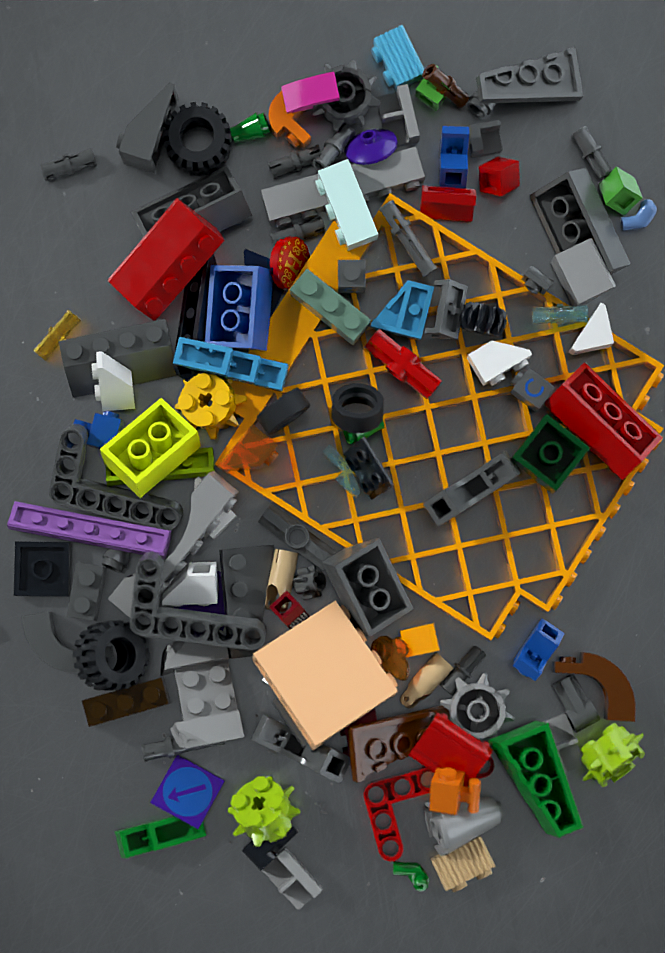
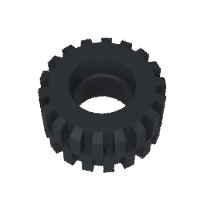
M190 102L191 107L186 108L184 104L179 107L180 111L178 113L175 110L171 113V120L167 119L165 123L166 130L163 131L164 144L170 160L173 161L178 169L181 167L183 172L187 174L192 171L194 175L200 176V172H205L207 175L211 173V169L215 168L217 171L221 168L220 164L222 161L224 163L227 161L228 153H231L232 149L231 131L226 117L223 113L219 114L216 107L212 106V108H209L208 103L202 102L201 106H197L196 102ZM194 127H204L213 133L214 139L205 150L191 151L183 146L182 140L185 133Z
M122 620L100 622L88 626L87 630L79 634L81 640L75 641L74 646L77 647V651H73V657H76L77 663L73 664L74 668L80 671L77 674L79 678L86 679L84 684L88 687H94L98 691L127 689L140 681L138 677L144 676L146 671L143 667L148 666L149 660L146 659V654H149V648L144 646L147 643L145 637L135 634L129 622L123 623ZM109 642L113 644L117 653V661L113 669L108 666L105 659V649Z

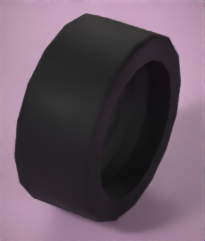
M352 383L344 385L337 389L332 397V419L335 425L350 433L370 432L377 428L383 420L384 398L380 391L367 384ZM358 403L367 405L372 409L364 413H353L345 410L343 407Z
M295 388L267 406L258 414L257 420L267 434L272 435L302 415L310 407V403L300 389Z

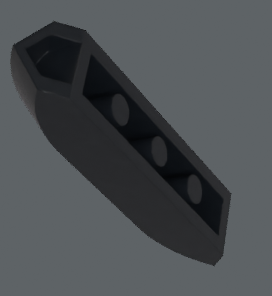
M214 254L184 287L175 352L179 337L205 342L210 266L217 265ZM173 364L176 375L187 382L200 372Z

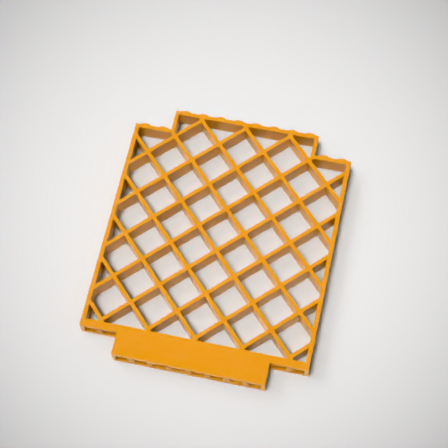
M389 193L382 206L394 200L397 208L406 216L404 217L405 220L409 219L411 222L410 226L420 225L432 233L437 258L431 260L437 268H440L442 280L450 279L447 265L476 260L487 267L493 293L466 299L465 304L468 302L481 304L495 303L496 307L505 310L504 300L532 295L543 302L549 326L548 330L512 337L508 318L506 317L507 323L503 330V339L496 342L515 346L551 338L560 375L544 379L552 385L563 384L574 372H568L560 336L582 331L590 318L547 291L544 295L539 292L538 294L532 293L524 286L525 282L521 280L522 275ZM378 210L373 218V222L378 235L381 231L384 232L392 268L366 273V283L394 277L398 293L403 286L401 275L420 272L415 263L398 265L391 235L392 228L382 212ZM394 219L399 228L401 229L402 226L399 223V221L397 219ZM333 221L291 287L304 271L308 269L338 293V260H362L373 242L347 251L345 244L340 246L335 230L339 228L337 223ZM441 239L462 252L445 256ZM498 275L519 288L501 292ZM289 288L270 318L267 351L249 350L248 354L288 364V376L309 341L313 342L321 379L284 387L283 392L233 380L231 387L234 389L235 394L247 397V401L237 405L235 411L243 421L217 459L215 466L343 548L354 545L330 530L353 525L357 544L363 543L359 523L399 515L408 555L390 558L392 564L410 561L415 583L413 584L397 573L401 584L489 641L493 637L498 639L506 627L503 621L508 614L513 616L521 603L517 600L519 596L544 612H549L550 609L555 611L563 599V596L559 595L564 586H571L577 576L574 570L579 562L584 564L592 552L588 549L593 540L597 542L600 540L606 530L603 526L608 517L612 519L621 506L617 503L622 494L628 495L635 484L632 481L633 476L636 472L641 473L644 470L649 459L645 458L621 481L602 512L592 472L609 469V467L605 463L590 465L588 454L586 453L580 461L581 468L574 469L568 477L583 474L592 514L554 522L547 489L531 478L505 484L490 494L500 531L499 535L461 543L456 517L449 520L454 545L414 553L406 513L426 509L423 504L425 502L404 506L395 467L435 459L441 488L444 490L449 486L442 457L481 449L483 461L486 464L491 460L488 447L526 439L534 430L528 406L517 398L524 432L486 439L478 401L509 395L514 386H508L476 393L467 356L487 343L465 347L460 326L459 337L456 339L458 349L419 358L415 339L408 338L410 351L421 360L423 365L460 358L468 395L430 403L429 398L426 399L420 394L423 405L383 414L384 429L380 431L387 462L381 464L385 470L389 469L398 508L357 517L349 477L356 475L353 471L347 470L339 436V432L343 430L335 425L332 419V400L329 386L369 378L370 386L378 390L375 376L390 372L385 368L386 365L373 368L370 352L364 348L367 344L364 332L360 337L366 369L327 378L319 341L339 337L340 335L333 329L316 332L322 320L290 295ZM350 293L352 305L360 311L357 294ZM439 305L429 307L427 317L437 315ZM554 310L572 320L575 324L558 327ZM612 333L614 340L612 346L632 359L615 363L612 348H604L602 353L605 365L591 369L598 375L607 373L610 387L622 399L623 395L617 371L641 365L650 369L652 373L631 404L635 411L637 408L642 411L650 399L646 394L651 386L656 388L662 380L664 374L661 373V370L665 365ZM511 369L512 378L514 379L519 371L515 372ZM295 388H299L301 392L323 388L331 423L330 426L290 434L289 426L287 425L284 427V436L244 444L258 422V414L269 405L274 396L278 399ZM470 403L479 441L440 450L432 411ZM637 412L659 434L662 432L663 427ZM425 413L433 452L394 460L385 422ZM560 423L565 429H569L564 423ZM333 433L341 472L300 480L292 442ZM661 441L655 446V448L653 449L654 451L657 449ZM287 443L295 482L269 488H263L253 482L246 452ZM238 452L241 454L245 476L229 466ZM343 479L352 518L321 525L308 517L302 488ZM537 484L546 524L508 532L499 493ZM297 489L302 512L274 494ZM591 520L596 521L567 569H565L556 528ZM548 530L557 571L518 579L509 539ZM502 540L511 581L472 589L463 549ZM456 550L465 591L435 598L422 588L416 559ZM557 576L560 577L545 603L520 588L521 584ZM512 587L513 593L490 630L487 631L482 628L479 623L473 595ZM466 597L471 620L443 602Z

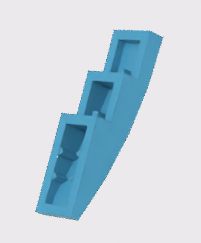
M179 337L173 364L281 392H283L289 365L286 363L264 359L257 355L235 351L229 347Z

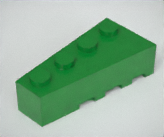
M534 721L487 740L546 834L560 838L583 828L549 723Z

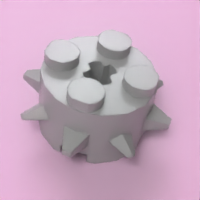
M485 673L482 674L477 683L467 684L458 677L455 679L457 691L452 699L440 701V705L449 710L450 721L475 738L483 739L487 737L492 739L497 737V730L501 728L503 722L514 721V716L505 711L506 706L503 702L510 691L508 689L496 691L490 687L488 676ZM475 703H480V708L484 709L483 715L478 714V718H473L474 713L470 712L471 706H475Z

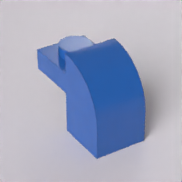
M442 126L439 158V186L466 189L469 127Z
M541 618L515 656L513 666L522 675L536 681L541 675L548 659L559 646L564 633Z

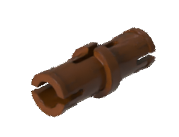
M430 64L424 69L422 74L424 79L429 81L440 94L453 102L457 108H462L467 104L469 95L456 85L453 77L446 76L435 64Z

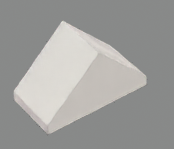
M600 303L569 350L570 354L576 355L609 348L614 344L604 304Z

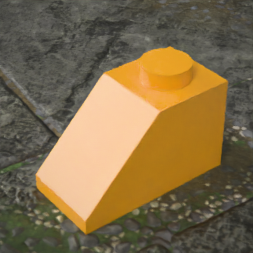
M434 623L400 630V636L395 637L398 652H404L405 657L439 651Z

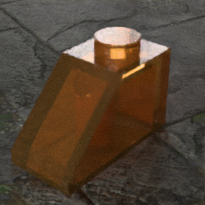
M252 424L217 467L222 472L262 469L265 464L270 466L278 457L279 453L276 450L279 446Z

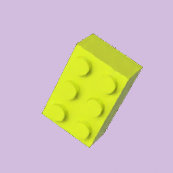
M160 398L100 448L104 464L139 498H142L197 451L201 444L198 431L167 402Z

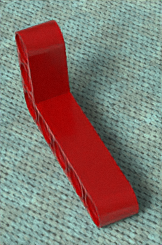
M491 756L488 759V768L483 772H479L474 779H481L491 775L495 767ZM425 766L371 781L364 788L363 795L378 851L384 860L396 861L403 853V844L392 804L430 793L431 786L426 787L421 783V777L424 773L433 772ZM400 779H405L410 783V788L405 794H399L394 789L395 783ZM372 787H380L383 790L384 794L381 800L372 801L369 799L368 792ZM380 814H388L391 818L389 826L386 828L378 827L375 823L376 817ZM390 840L398 844L397 852L392 855L386 854L383 851V845Z

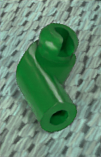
M393 862V875L407 876L417 891L422 892L428 888L429 876L419 863Z

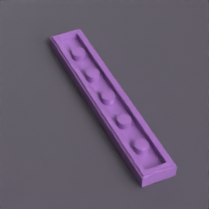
M16 501L7 523V527L10 530L140 555L147 552H156L162 559H166L172 538V532L169 530Z

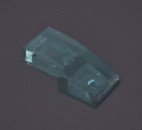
M329 444L322 454L341 471L340 475L336 478V482L357 499L360 495V490L354 474L343 457Z

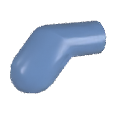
M643 200L635 216L621 217L623 231L645 228L649 225L657 211L656 205L652 200Z

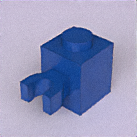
M105 411L103 415L95 413L92 424L77 419L73 423L83 425L89 433L87 445L96 449L102 448L121 432L125 426V422L119 419L120 414L111 411Z

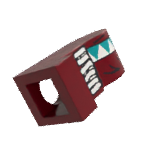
M287 590L269 607L289 629L294 628L310 617ZM284 603H292L285 613H280V608Z

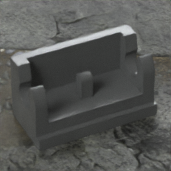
M451 279L435 280L434 286L441 287L442 290L437 308L435 328H425L424 334H432V337L436 339H458L462 321L461 315L464 310L468 286Z

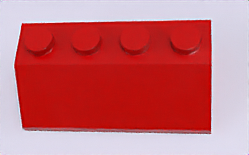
M176 198L108 278V282L136 309L153 321H156L225 240L215 226Z
M585 362L543 403L554 416L558 417L574 435L590 447V451L597 455L622 480L649 455L663 438Z

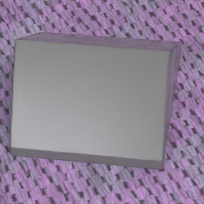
M592 238L556 254L551 261V265L574 309L582 307L616 287Z

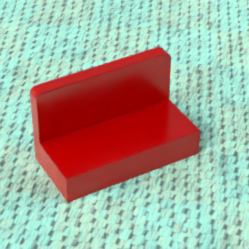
M422 185L421 213L431 219L467 222L473 220L474 206L476 205V189Z

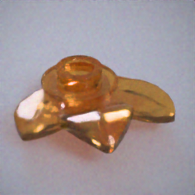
M380 636L375 639L371 644V651L375 650L381 658L382 664L380 666L385 673L389 672L395 678L406 681L409 677L410 669L405 659L409 652L406 643L400 638L391 639L389 636Z

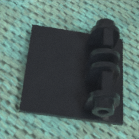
M362 437L343 454L346 465L355 473L360 481L362 491L371 500L392 488V480L365 437Z

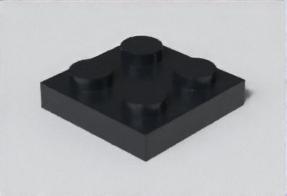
M15 541L14 596L70 597L71 542Z

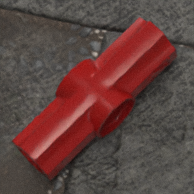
M380 329L374 333L364 346L375 358L386 365L385 368L401 382L409 384L426 399L442 383L438 376L421 364V360L405 346L401 347Z

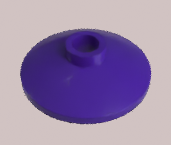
M382 128L369 129L356 134L345 147V154L352 163L359 165L374 164L392 155L397 148L398 141L396 135L390 130Z

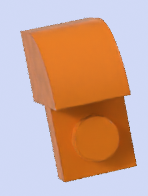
M282 90L275 96L269 107L271 131L277 140L286 133L285 138L294 147L299 145L305 150L311 144V135L296 120L306 110L287 114Z

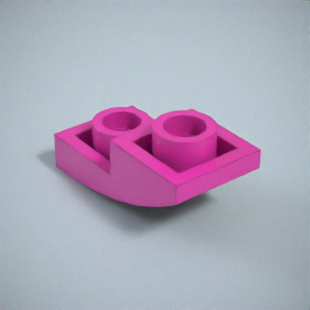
M334 72L308 77L281 86L287 114L313 109L314 105L340 100Z

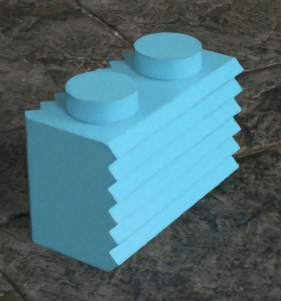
M403 25L374 38V47L371 48L376 62H382L386 70L383 72V76L389 87L393 85L397 92V86L406 84L410 86L424 78L422 76L424 67Z

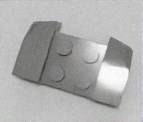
M177 641L167 645L162 653L160 676L174 672L183 721L175 723L170 730L178 746L181 748L244 738L229 668L227 647Z

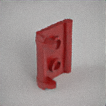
M437 712L433 721L408 756L434 773L437 768H452L455 771L464 772L463 786L468 787L470 780L477 776L490 758L493 749L489 747L490 743L486 740L481 742L448 720V715Z

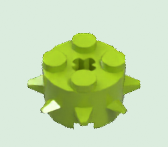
M614 723L603 731L604 736L596 742L591 740L581 748L583 752L581 761L589 772L585 775L583 781L592 778L597 780L601 787H606L608 784L607 780L611 779L615 783L635 767L633 761L637 756L642 759L645 755L643 749L638 745L644 736L643 733L637 736L634 733L630 735L625 727H618Z
M258 776L243 785L232 796V807L228 808V813L234 815L239 824L233 835L237 836L245 833L254 841L255 847H259L265 840L275 842L285 837L286 833L291 829L292 817L300 814V809L292 806L289 800V796L295 788L291 786L283 790L280 785L273 781L272 776L267 778L265 776Z

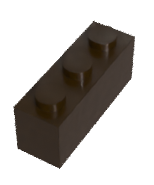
M164 677L133 685L127 689L116 690L82 700L89 727L171 703Z

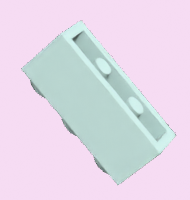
M347 159L318 170V180H315V184L320 196L324 194L326 196L328 204L325 205V209L330 221L335 219L339 229L335 230V234L340 246L345 244L347 251L378 240L377 229L349 160Z

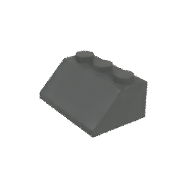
M380 538L344 548L322 562L342 605L346 607L351 615L350 621L355 629L359 627L365 636L371 637L414 609Z

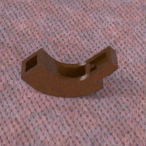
M580 652V663H576V657L560 656L559 662L552 661V672L583 674L591 677L600 685L605 699V720L635 722L636 703L633 689L624 673L611 661L599 655Z

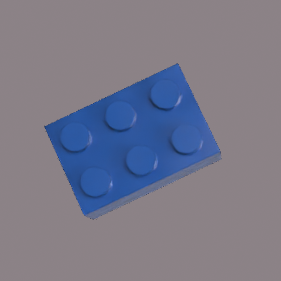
M210 266L205 333L206 343L229 347L233 350L267 351L273 286L271 274H273V270L260 266Z

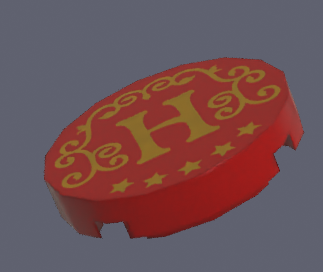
M288 236L276 242L271 252L270 267L273 268L274 274H271L272 280L282 290H289L310 258L307 245L298 237Z

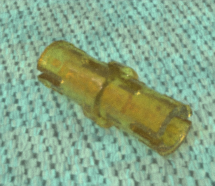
M67 310L53 328L49 327L47 330L49 333L33 351L47 361L48 357L59 346V341L66 340L65 338L81 320L70 310Z

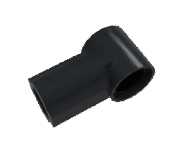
M292 825L285 837L275 842L265 840L259 847H255L252 840L244 847L242 852L261 871L278 855L277 852L298 831Z

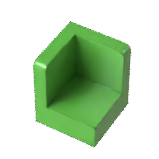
M424 78L415 91V97L435 111L438 110L446 99V96L444 97V95L440 94Z
M615 167L598 185L605 204L622 215L628 213L643 198L636 179L618 167Z

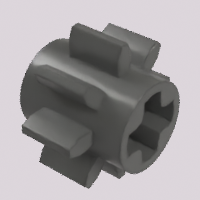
M315 565L297 569L298 575L293 579L295 592L300 595L303 594V600L321 597V591L326 587L324 573L316 571Z

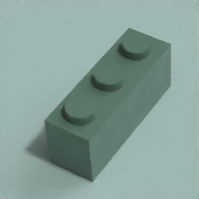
M308 269L304 271L290 288V295L353 346L371 324V319Z

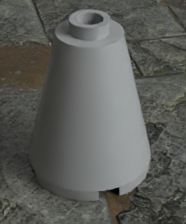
M493 797L480 798L479 812L475 814L468 812V803L465 802L461 803L457 815L429 811L430 801L425 803L428 808L424 809L430 838L435 837L438 841V845L434 847L441 856L450 854L501 823V817L504 816L501 803L495 801Z

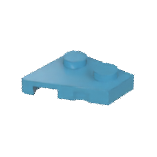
M408 280L381 313L371 322L370 328L380 329L384 332L421 341L434 287Z

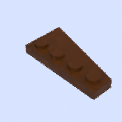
M441 705L348 727L353 781L359 783L365 780L366 776L371 773H378L386 769L388 764L408 757L410 751L431 724L437 712L439 714L445 713L448 715L447 719L450 720L449 710Z

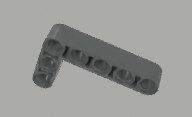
M73 424L61 434L49 489V496L54 503L158 529L172 530L178 526L183 516V508L174 500L149 494L139 498L132 490L82 479L81 475L89 433L83 425ZM68 434H77L80 438V444L72 443L69 440ZM63 460H72L75 469H67L64 466ZM58 485H65L69 489L70 495L61 494ZM85 492H93L96 496V501L87 500ZM111 498L120 499L123 507L117 508L113 506ZM137 505H146L149 509V513H140L137 509ZM163 511H172L175 514L176 519H166L164 517Z
M147 552L142 555L135 572L130 627L135 634L245 650H257L263 646L267 630L261 620L159 606L164 561L156 552ZM143 563H154L157 567V571H146L143 567ZM150 589L154 597L144 598L140 590ZM145 615L150 619L151 623L143 625L138 621L137 617ZM165 620H175L178 623V627H167ZM202 623L206 630L197 632L193 629L192 624ZM228 626L232 629L233 634L229 636L220 633L219 628ZM256 630L261 636L258 639H251L247 636L246 632Z

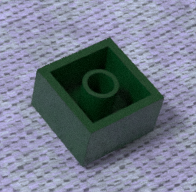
M546 414L511 459L516 466L553 494L563 484L590 447Z

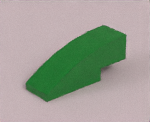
M174 816L114 831L121 858L133 857L206 836L203 822L199 829H196Z

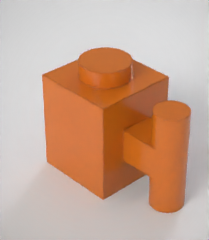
M437 768L431 780L429 811L457 815L461 803L465 802L468 803L469 813H478L481 781L471 779L469 787H464V772L455 771L452 768Z

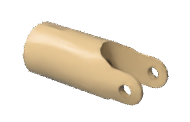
M275 549L266 592L265 608L267 610H271L269 607L276 601L278 593L281 596L287 590L291 594L299 553ZM289 602L284 603V608L283 605L281 606L280 612L283 613L287 610Z
M435 652L411 679L407 690L400 697L401 704L408 709L414 708L421 700L430 696L454 668Z

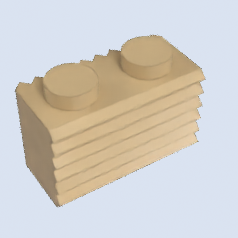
M481 836L471 840L450 854L448 853V855L441 856L438 854L430 858L445 890L451 889L452 892L465 888L467 886L466 881L475 876L477 880L492 874L491 868L495 867Z

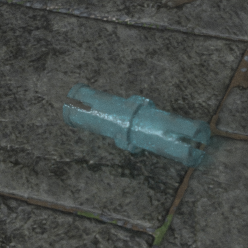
M557 304V306L532 307L533 324L557 323L558 326L570 322L587 323L588 305L563 306V304Z

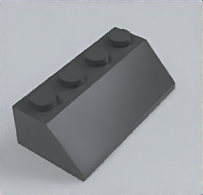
M227 166L131 212L143 237L176 198L215 226L219 232L234 224H240L252 216L243 192Z
M587 168L568 171L530 194L556 254L592 238L610 275L631 264Z
M165 319L59 341L63 366L73 398L95 394L94 385H99V380H93L92 363H97L96 352L102 351L131 370L133 385L177 376L173 368L174 352L168 324Z

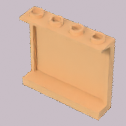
M336 600L256 651L252 656L253 662L313 750L390 697L393 698L398 692L396 689L398 684L391 673H385L380 666L382 660L377 652L369 650L365 644L367 639L359 627L354 628L350 622V613L344 605L339 606Z

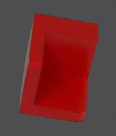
M495 157L480 165V192L503 196L519 187V161Z

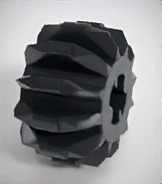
M468 302L464 305V310L462 311L461 327L466 331L498 337L503 334V330L506 327L507 312L491 305Z

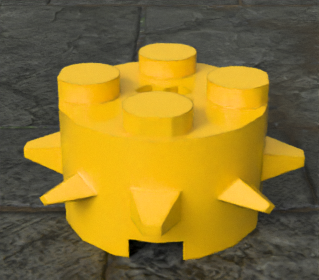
M199 373L188 382L183 380L185 386L178 398V403L175 404V409L182 411V414L195 429L197 427L205 429L210 439L214 440L219 429H226L230 425L234 427L239 425L236 420L238 417L235 413L236 406L247 401V397L235 394L234 389L231 387L233 380L222 379L214 374ZM209 400L213 401L210 407L208 406Z

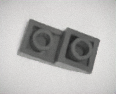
M532 265L521 279L525 282L524 286L534 294L539 292L542 295L545 294L554 282Z

